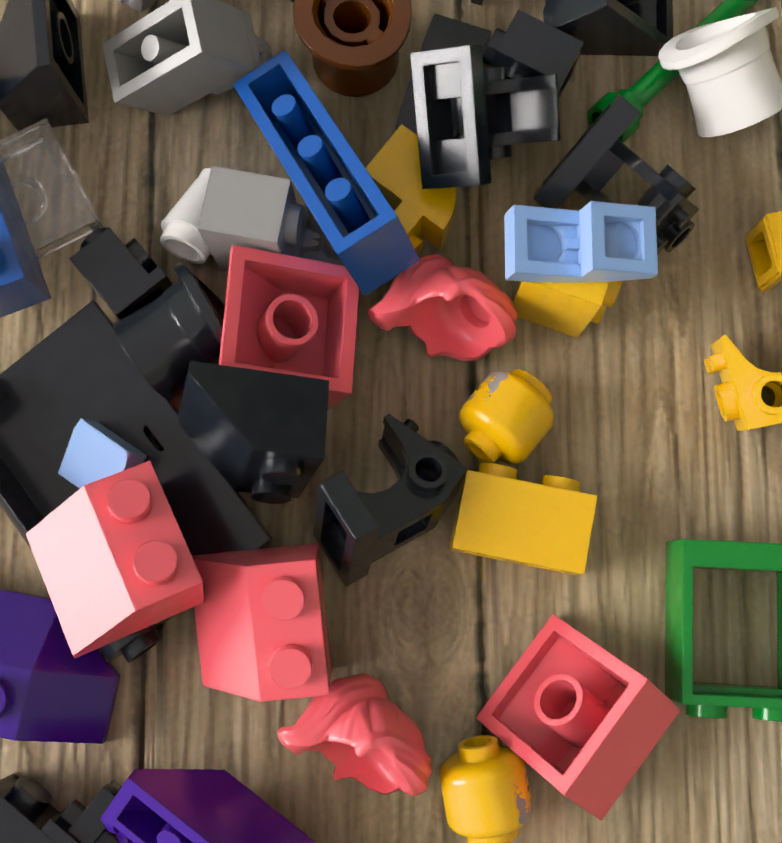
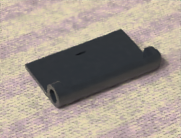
M92 300L0 374V506L30 549L31 546L26 533L79 490L77 486L59 475L58 472L73 430L81 418L98 421L147 455L144 462L151 461L191 555L261 549L273 539L239 492L229 485L177 423L179 412L172 402L158 394L134 367L116 337L113 323L97 302ZM148 428L151 431L152 436L163 449L162 451L159 449V447L148 434ZM172 617L101 647L109 661L123 655L126 661L130 663L161 641L162 638L156 630Z

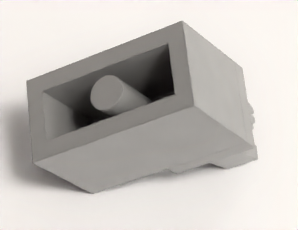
M170 0L102 43L114 103L167 116L210 93L220 95L232 89L234 82L271 59L272 55L269 43L255 35L250 12L219 0Z
M211 166L197 229L220 270L228 271L230 249L233 245L345 266L318 222L312 219L308 206L297 204L291 179Z

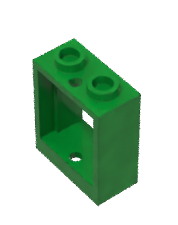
M694 539L666 542L665 695L673 701L686 704V715L724 719L728 718V707L752 708V718L782 722V544ZM693 568L776 572L778 686L693 682Z

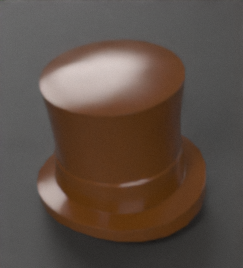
M295 0L293 17L298 36L312 53L313 67L322 83L335 93L344 96L361 97L379 91L395 75L399 62V50L404 45L410 32L412 9L411 0Z

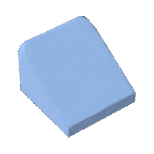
M81 418L73 430L58 474L80 489L84 485L142 464L147 455L98 421Z

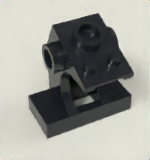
M466 45L410 53L422 189L481 186L492 183L490 159L512 157V144L561 140L557 74L508 79L507 67H483L482 45ZM457 98L460 135L458 137H453L451 99Z
M617 94L536 189L533 199L545 208L558 209L574 190L589 202L614 203L600 190L620 167L626 163L651 185L634 205L655 207L657 255L662 249L669 253L685 240L695 226V223L690 219L699 208L687 198L696 188L668 164L660 173L656 172L618 139L640 112L621 95Z
M390 414L383 419L385 426L378 447L394 469L399 480L390 488L377 493L358 492L344 471L319 483L313 535L345 587L367 576L371 563L434 529L457 495L467 467L458 462L456 455L447 446L437 441H428L416 433L419 427L411 419H406L402 423Z

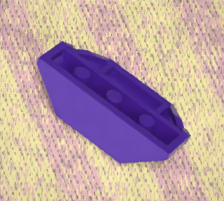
M0 589V738L14 741L105 743L121 676L112 664L106 661L99 648L74 659L51 598Z
M135 769L100 818L107 830L116 834L119 843H316L226 770Z

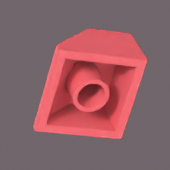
M233 245L230 249L219 365L329 380L328 410L352 394L359 287L346 267Z
M150 460L84 485L26 533L74 659L204 603L203 580Z
M314 543L192 555L203 580L204 603L194 607L203 686L260 702L329 695L332 661L320 544Z
M552 614L476 716V719L564 796L602 821L678 715L680 709L649 679Z

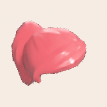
M439 254L419 257L421 261L394 277L383 299L367 310L371 322L385 331H390L394 327L408 326L410 332L426 345L425 353L429 357L448 356L461 361H476L487 355L492 349L502 348L516 337L517 311L514 308V303L506 293L481 271L474 270L471 267L456 266L449 258Z
M361 673L334 679L330 684L329 695L314 696L305 712L294 725L281 727L277 731L280 742L294 755L306 751H320L335 765L333 771L334 780L344 778L355 779L369 790L383 795L402 790L415 797L427 791L428 779L432 773L431 757L427 753L423 735L417 724L396 704L390 702L388 692L382 681L378 678Z

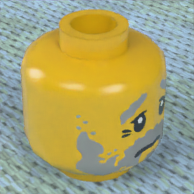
M515 369L511 373L507 371L492 372L463 404L459 412L460 424L467 434L463 439L465 447L484 463L494 464L496 460L507 464L522 463L554 424L553 409L550 406V403L553 401L551 393L541 381L526 371Z
M481 735L460 741L458 743V752L446 758L440 766L439 777L449 828L457 834L465 836L468 843H509L518 837L520 833L519 828L527 823L533 811L526 764L521 757L509 747L498 745L496 737Z

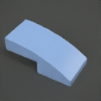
M590 201L579 211L513 205L504 214L505 280L553 283L610 282L649 279L658 275L655 207Z

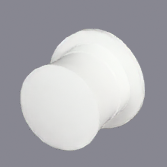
M777 7L690 29L673 37L659 51L658 58L661 67L666 70H678L686 85L699 136L715 137L729 134L767 119L782 109V80L772 56L766 25L779 18L780 14Z

